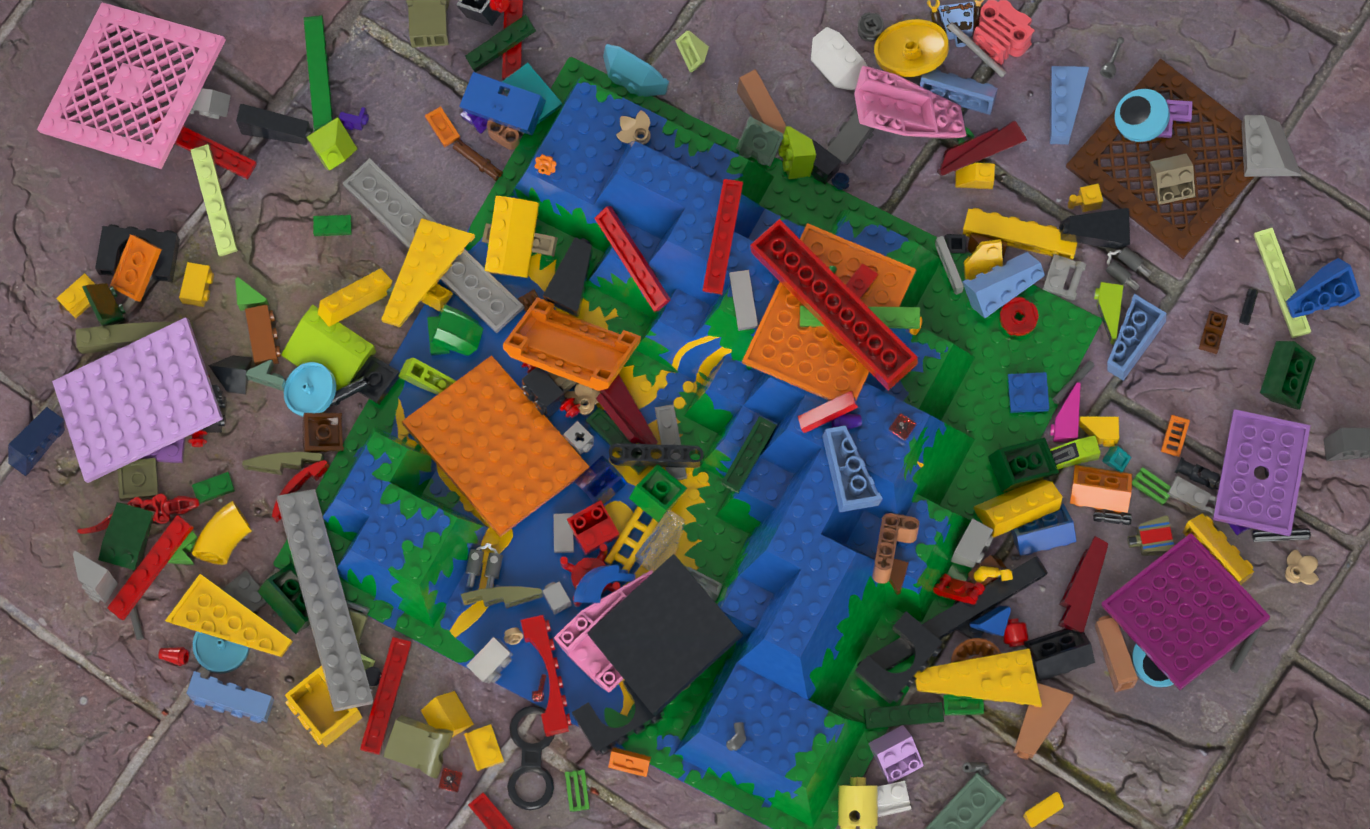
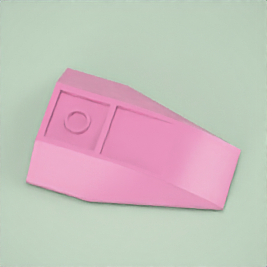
M867 66L861 68L854 93L860 124L902 136L924 138H963L966 136L960 105L896 74Z
M652 570L600 600V603H594L582 610L554 637L567 656L590 679L608 693L623 680V677L587 633L653 573Z

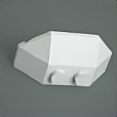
M826 27L813 37L811 62L834 87L855 90L861 68L867 66L864 59L839 32Z

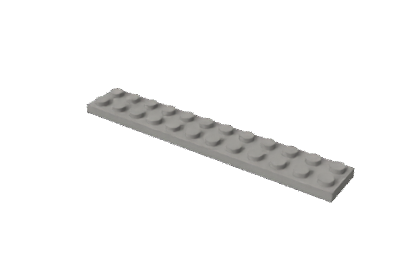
M370 158L342 183L408 249L411 246L421 218L437 223ZM465 249L453 261L452 266L441 278L496 333L524 309L523 304L489 272H486L485 268Z
M312 489L277 496V503L333 710L335 712L370 705L373 703L372 694L316 491Z

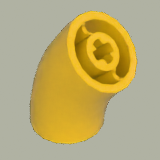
M233 500L222 507L203 528L192 550L193 556L208 563L226 565L236 545L247 534L252 532L250 525Z

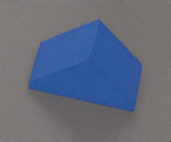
M999 605L969 623L970 627L991 635L1004 636L1011 608L1010 606Z

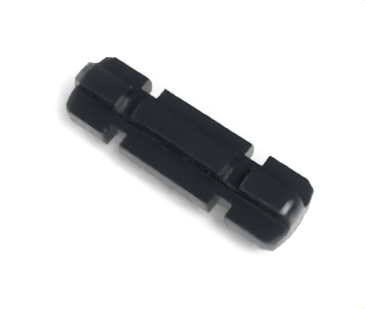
M1249 288L1239 320L1241 324L1249 325L1256 302L1255 299L1258 295V290Z
M1095 510L1093 520L1096 522L1104 521L1105 523L1130 525L1132 515L1126 513L1121 515V513L1109 511L1103 513V511Z

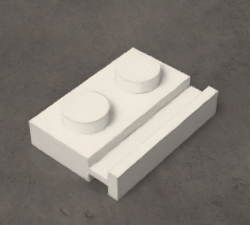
M905 781L878 786V817L911 810Z

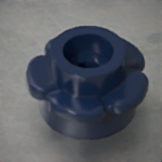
M837 173L831 180L834 187L838 190L849 187V177L844 173Z

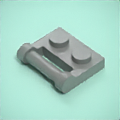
M1054 254L1042 290L1075 300L1077 296L1076 290L1082 271H1085L1086 264ZM1073 268L1075 271L1069 290H1065L1063 287L1069 269Z

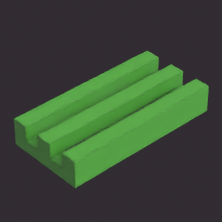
M1142 467L1135 479H1133L1132 485L1163 506L1170 495L1142 475L1167 492L1170 486ZM1141 480L1150 488L1161 494L1164 498H1160L1159 496L1154 494L1152 491H1150L1137 481Z
M585 769L565 772L570 812L590 809ZM579 775L582 777L585 806H581L578 784ZM571 776L574 777L577 807H573Z

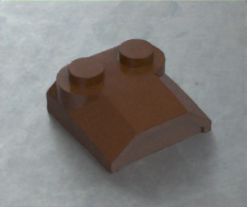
M342 413L303 414L304 452L344 451Z

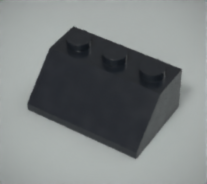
M1065 628L1024 642L1025 648L1030 649L1034 672L1039 681L1048 680L1054 676L1069 673L1072 670L1095 663L1091 642L1084 632Z

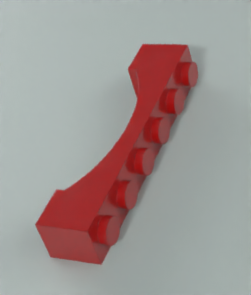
M544 615L522 619L521 625L525 642H530L539 652L549 675V701L545 713L541 714L545 735L548 737L569 732L568 726L572 724L570 715L565 714L564 707H567L566 697L561 695L560 688H563L561 676L557 677L556 669H559L557 657L553 658L552 650H555L553 638L549 639L547 633L551 631L549 620H545Z

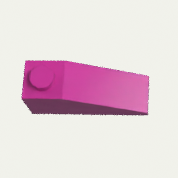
M1076 383L1055 418L1054 424L1050 426V436H1053V442L1069 443L1078 439L1081 383Z

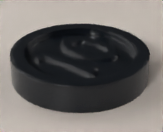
M376 667L365 669L369 686H377L382 675L381 671Z

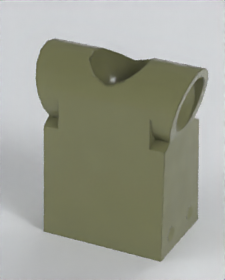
M406 0L409 13V37L412 48L449 45L447 10L450 0Z
M401 715L395 720L383 757L420 769L428 776L437 779L443 765V751L449 747L453 731L435 729L430 725Z

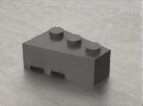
M857 107L851 112L850 116L852 117L850 120L841 125L840 133L837 137H833L828 143L829 147L827 150L846 165L859 153L867 138L871 139L874 135L872 132L875 128L859 123Z
M1340 428L1323 439L1326 461L1370 458V428Z

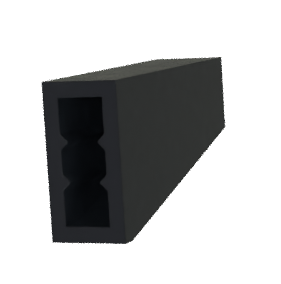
M240 104L236 122L242 135L307 145L308 139L306 137L313 133L309 121L245 104Z
M1129 208L1069 216L1060 222L1059 232L1061 233V240L1121 250L1130 245Z
M575 237L544 292L543 298L548 302L554 303L555 307L578 318L593 249L588 240Z

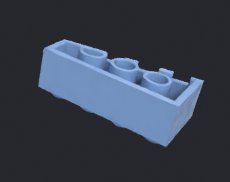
M1051 67L1050 144H1069L1089 67Z
M1026 252L1008 260L1006 265L1001 267L997 265L986 274L982 272L976 275L975 279L971 281L967 279L962 282L972 308L986 318L1040 280L1045 274L1041 263Z
M1133 295L1132 302L1107 362L1108 372L1124 381L1166 323V312L1138 295Z
M846 426L826 429L822 437L839 511L845 512L879 506L883 498L880 492L878 493L863 459L860 458L857 447Z
M193 672L187 695L194 702V705L203 708L206 705L213 707L212 710L224 713V710L229 711L232 716L238 718L247 716L250 717V721L256 723L268 721L274 702L272 696L245 688V691L241 690L242 687L230 682L223 685V682L217 678L210 676V678L205 679L200 676L201 673Z

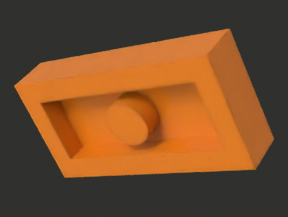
M441 106L425 115L427 122L444 148L460 139V135Z
M613 747L608 767L647 777L651 757Z

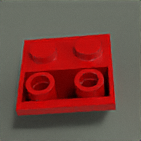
M601 500L567 518L575 539L585 556L598 549L601 544H607L620 535Z

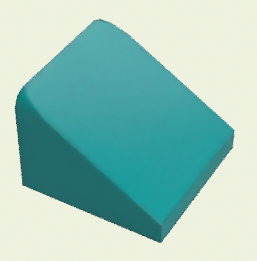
M1112 446L1102 462L1118 472H1123L1132 457L1119 446Z

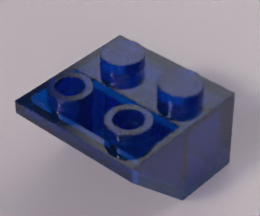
M603 455L574 481L594 504L601 500L603 505L627 484L625 478Z

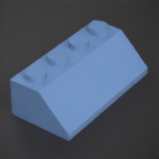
M938 69L923 74L920 81L921 87L963 108L991 115L998 90L992 84H981L971 78L964 79L953 73H942Z

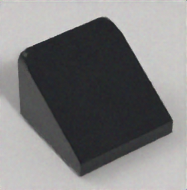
M946 234L944 236L950 253L966 254V235Z

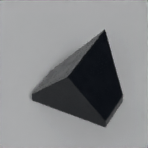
M232 355L208 365L228 393L246 395L248 385L246 373L251 368L252 357Z

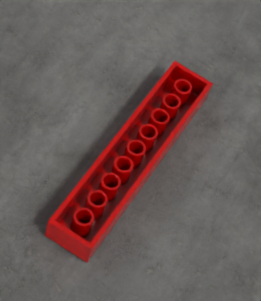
M780 219L750 245L751 253L888 391L918 364V357Z

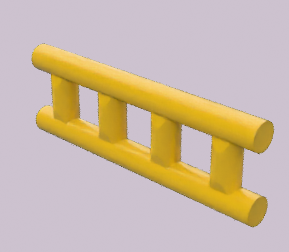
M637 506L606 557L605 562L611 565L616 560L624 565L622 570H628L629 573L658 522L652 518L647 526L638 521L644 510ZM633 527L644 532L638 542L628 537ZM623 544L634 549L629 558L618 553Z

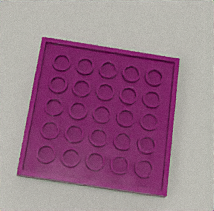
M1192 533L1101 604L1179 690L1183 689L1270 620V615Z

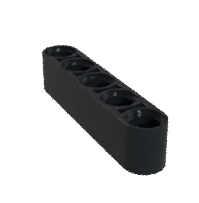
M617 443L609 448V459L612 464L617 466L655 467L658 464L661 467L697 468L703 464L704 453L699 446ZM620 451L623 455L615 458L613 453ZM634 452H640L642 456L640 458H634L632 457V454ZM655 452H658L662 455L658 459H654L651 457V455ZM673 453H678L681 455V457L676 460L672 459L670 456ZM696 453L700 455V458L692 460L690 456Z

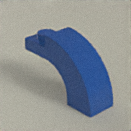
M619 565L596 567L585 574L580 580L573 602L600 603L601 593L610 582H632L635 580L636 574H628V570H619Z

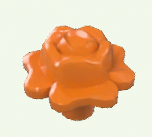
M542 154L540 157H536L534 167L538 169L539 173L550 175L551 172L555 173L557 163L553 161L551 156Z

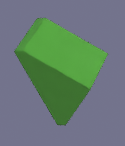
M239 277L235 279L237 305L240 311L247 308L269 305L267 299Z

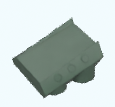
M749 117L736 149L739 150V154L742 157H752L762 165L771 166L783 139V133Z

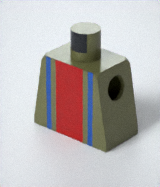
M1168 515L1138 525L1136 529L1137 535L1127 536L1128 547L1140 546L1141 555L1162 556L1174 546Z

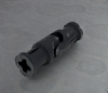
M1181 457L1174 473L1179 472L1188 476L1194 482L1205 485L1212 490L1214 488L1218 490L1221 478L1219 473L1212 472L1201 465L1189 463Z

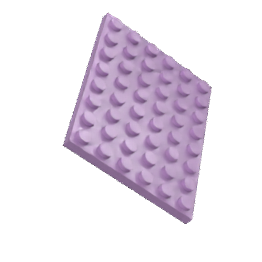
M186 317L52 381L84 481L87 483L223 419L189 319Z

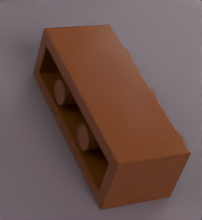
M268 305L245 309L255 365L258 366L269 360H272L274 364H279L278 357H281L280 346H276L275 339H278L277 329L273 328L272 322L275 321L273 310H270Z

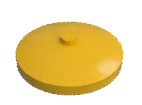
M920 19L905 20L888 27L878 36L874 45L875 59L880 68L900 77H914L931 72L943 63L949 52L946 32L939 25Z

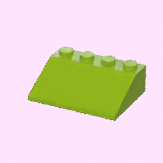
M312 304L300 320L281 356L297 367L309 362H316L327 367L335 377L337 391L351 383L370 355H375L376 350L374 345L340 322L329 327L318 315L319 308Z

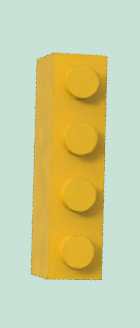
M380 268L320 300L318 315L330 327L386 297V291L391 288L392 280Z

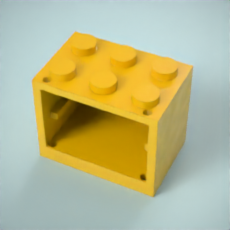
M322 665L285 694L287 698L285 703L294 715L299 714L297 718L306 730L311 729L309 733L318 745L322 743L327 747L363 718L356 707L334 712Z

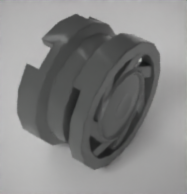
M868 12L863 14L858 21L857 31L859 36L868 42L876 41L883 32V19L877 13Z

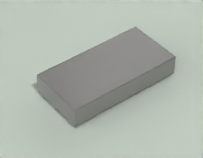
M573 513L554 514V553H574V534L567 522V518L573 516Z

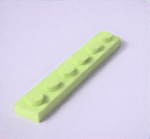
M207 144L191 149L218 255L223 256L237 252L238 249L211 148Z
M1273 227L1255 232V241L1291 337L1296 338L1309 334L1311 329L1306 315L1292 318L1286 301L1296 292Z

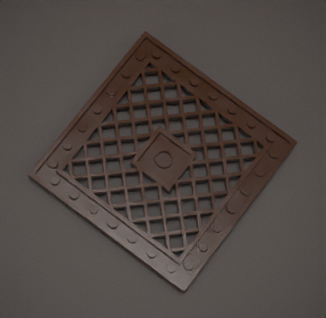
M1160 58L1132 91L1151 89L1158 93L1169 92L1170 100L1191 101L1192 109H1194L1192 110V115H1198L1199 122L1176 124V121H1173L1172 129L1174 135L1172 134L1171 138L1161 137L1145 142L1125 140V137L1120 133L1115 123L1114 110L1066 164V168L1088 185L1099 184L1101 195L1118 209L1129 208V217L1184 259L1255 177H1244L1243 157H1234L1233 150L1242 149L1243 152L1242 121ZM1173 94L1179 99H1173ZM1202 116L1209 122H1203ZM1213 126L1214 134H1204L1203 127ZM1186 128L1187 136H1178L1177 129ZM1190 128H1200V135H1191ZM1217 128L1220 129L1223 133H1217ZM1120 134V135H1121V140H1120V141H1114V140L1117 138V136ZM1218 138H1227L1228 145L1219 146ZM1205 139H1214L1215 146L1206 147ZM1232 139L1238 144L1232 145ZM1192 140H1201L1202 147L1193 148ZM1182 141H1188V146ZM1152 143H1159L1153 150ZM1139 144H1148L1149 151L1140 152ZM1126 145H1135L1136 152L1126 153ZM1112 146H1122L1123 153L1113 154ZM1109 147V154H1102ZM1229 150L1230 157L1221 158L1220 151ZM1216 151L1217 158L1207 159V152ZM1197 152H1203L1202 160H1196L1199 156ZM1187 153L1193 164L1195 198L1160 204L1169 205L1170 211L1160 213L1154 186L1150 189H1144L1143 181H1152L1151 176H1142V169H1149L1151 161ZM1148 156L1145 160L1148 164H1141L1140 157ZM1136 157L1137 164L1128 165L1127 158ZM1123 158L1124 165L1114 166V159ZM1110 159L1111 166L1101 167V160ZM1235 162H1242L1235 170ZM1221 163H1231V170L1222 171ZM1208 164H1217L1218 171L1209 172ZM1195 165H1204L1205 172H1195ZM1138 169L1139 177H1129L1128 170ZM1125 170V178H1116L1115 171ZM1111 171L1112 177L1109 176L1106 172ZM1230 175L1229 178L1225 182H1223V176ZM1219 176L1220 183L1210 184V177ZM1206 177V184L1197 185L1196 178ZM1130 182H1139L1140 189L1131 190ZM1120 183H1126L1127 189ZM1207 189L1208 197L1198 196V190ZM1211 189H1218L1212 196ZM1154 193L1155 201H1145V194ZM1141 194V200L1135 195ZM1199 202H1207L1200 210ZM1186 203H1195L1196 210L1187 211ZM1173 204H1182L1183 211L1173 212ZM1149 206H1156V212ZM1195 215V217L1188 223V216ZM1184 216V224L1175 225L1174 217ZM1170 217L1171 223L1164 218Z

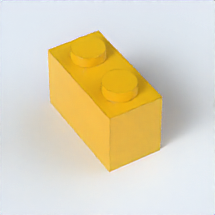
M187 262L179 296L182 304L204 307L205 302H208L210 297L209 284H212L214 280V273H212L210 266Z

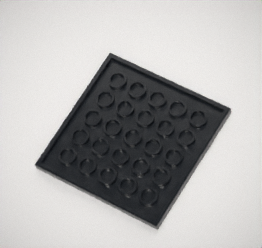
M675 554L669 557L587 633L654 716L743 636Z

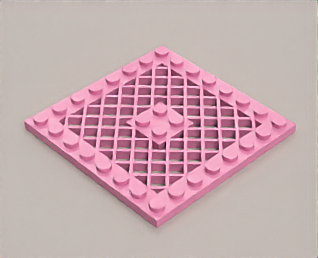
M102 2L37 130L49 136L162 169L226 39L217 34ZM117 30L118 34L110 38L109 34ZM130 35L133 36V39L125 42L124 38ZM148 40V43L140 46V42ZM121 41V45L114 48L113 44ZM163 44L162 48L155 50V46ZM136 45V49L128 51V48ZM109 46L110 50L102 54L101 50ZM178 48V52L170 54L171 50ZM151 49L152 53L146 56L143 55V52ZM122 51L125 52L124 55L117 58L116 54ZM193 52L194 56L186 59L185 55ZM166 53L167 57L159 61L158 57ZM137 55L140 56V59L132 62L131 58ZM113 57L112 61L108 63L105 62L106 59ZM179 58L182 59V62L174 65L173 61ZM155 60L154 64L147 66V62ZM101 62L102 66L94 70L93 66ZM170 64V68L162 70L163 66ZM116 66L117 70L109 74L108 70ZM185 68L186 72L180 75L177 74V71ZM158 69L159 73L155 74L153 71ZM104 72L105 76L98 79L97 75ZM171 74L174 75V78L166 81L165 77ZM93 78L94 82L86 85L85 81ZM162 80V84L154 86L155 82ZM108 82L109 86L101 90L100 86ZM177 84L178 88L172 91L169 90V87ZM96 88L97 92L89 95V91ZM165 90L166 94L158 97L157 93ZM85 94L86 98L78 101L77 97ZM153 96L154 100L147 103L145 99ZM100 98L101 102L93 106L92 102ZM169 100L170 104L162 108L161 103ZM115 103L116 107L108 110L107 106ZM88 104L89 108L81 111V107ZM157 106L158 110L150 114L149 109ZM130 107L131 111L123 115L122 111ZM103 109L104 113L97 116L95 112ZM76 110L77 114L70 117L69 113ZM143 112L146 113L145 117L138 119L137 115ZM119 114L118 118L111 120V116ZM92 115V119L85 122L84 118ZM161 117V121L153 123V119ZM134 118L135 122L129 125L126 124L127 120ZM107 119L108 123L100 126L99 122ZM149 122L150 126L142 130L141 125ZM122 123L123 128L115 131L114 127ZM137 128L138 132L130 135L129 131ZM153 133V137L145 139L146 135Z

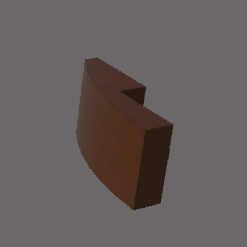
M1209 311L1198 349L1214 354L1218 353L1228 315Z

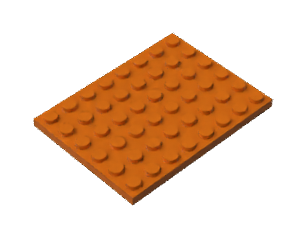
M806 224L800 240L828 268L835 266L837 268L835 275L845 285L862 263L879 274L878 278L860 299L867 307H900L916 272L915 268L811 224ZM779 282L742 363L829 401L849 391L853 392L857 401L869 371L825 326L800 327V306L804 305Z
M491 355L402 421V425L498 536L501 537L589 470L590 466L544 414L541 415L535 408L536 405L527 399L523 394L524 391Z

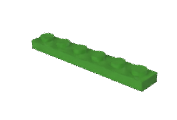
M800 306V327L824 326L805 306ZM868 307L888 328L920 329V307Z

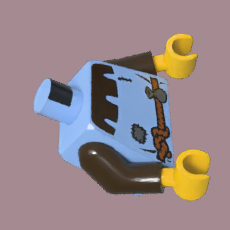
M928 0L927 5L932 9L930 11L932 22L939 25L946 32L948 40L955 39L956 47L966 46L947 26L953 22L968 37H971L975 28L979 26L980 12L983 6L981 3L984 0H974L976 4L966 2L939 6V0H935L936 4L934 6H931V2Z

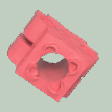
M988 0L981 8L979 26L974 30L973 42L996 63L1002 65L1004 59H1008L1009 54L1014 57L1022 56L1032 45L1030 40L1035 32L1030 27L1032 19L1026 14L1017 11L1007 0H1000L999 2Z

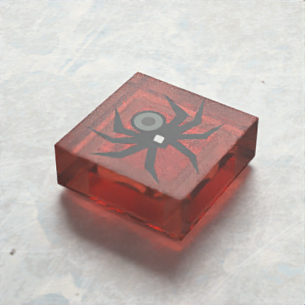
M899 413L890 426L889 431L906 441L917 423Z
M443 768L439 788L458 793L463 773Z

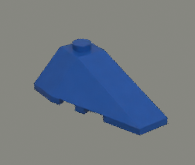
M1337 258L1323 266L1286 301L1291 317L1295 318L1312 314L1314 311L1321 309L1328 310L1333 306H1344L1360 297L1361 295L1351 265Z

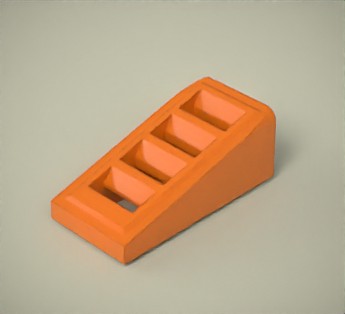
M1170 415L1161 452L1180 457L1190 420ZM1174 422H1175V423H1179V424H1182V425H1184V426H1183V428H1179V427L1173 426V423H1174ZM1171 430L1182 432L1181 436L1171 433ZM1169 437L1179 439L1180 441L1179 443L1170 441ZM1167 444L1178 447L1177 451L1166 448Z

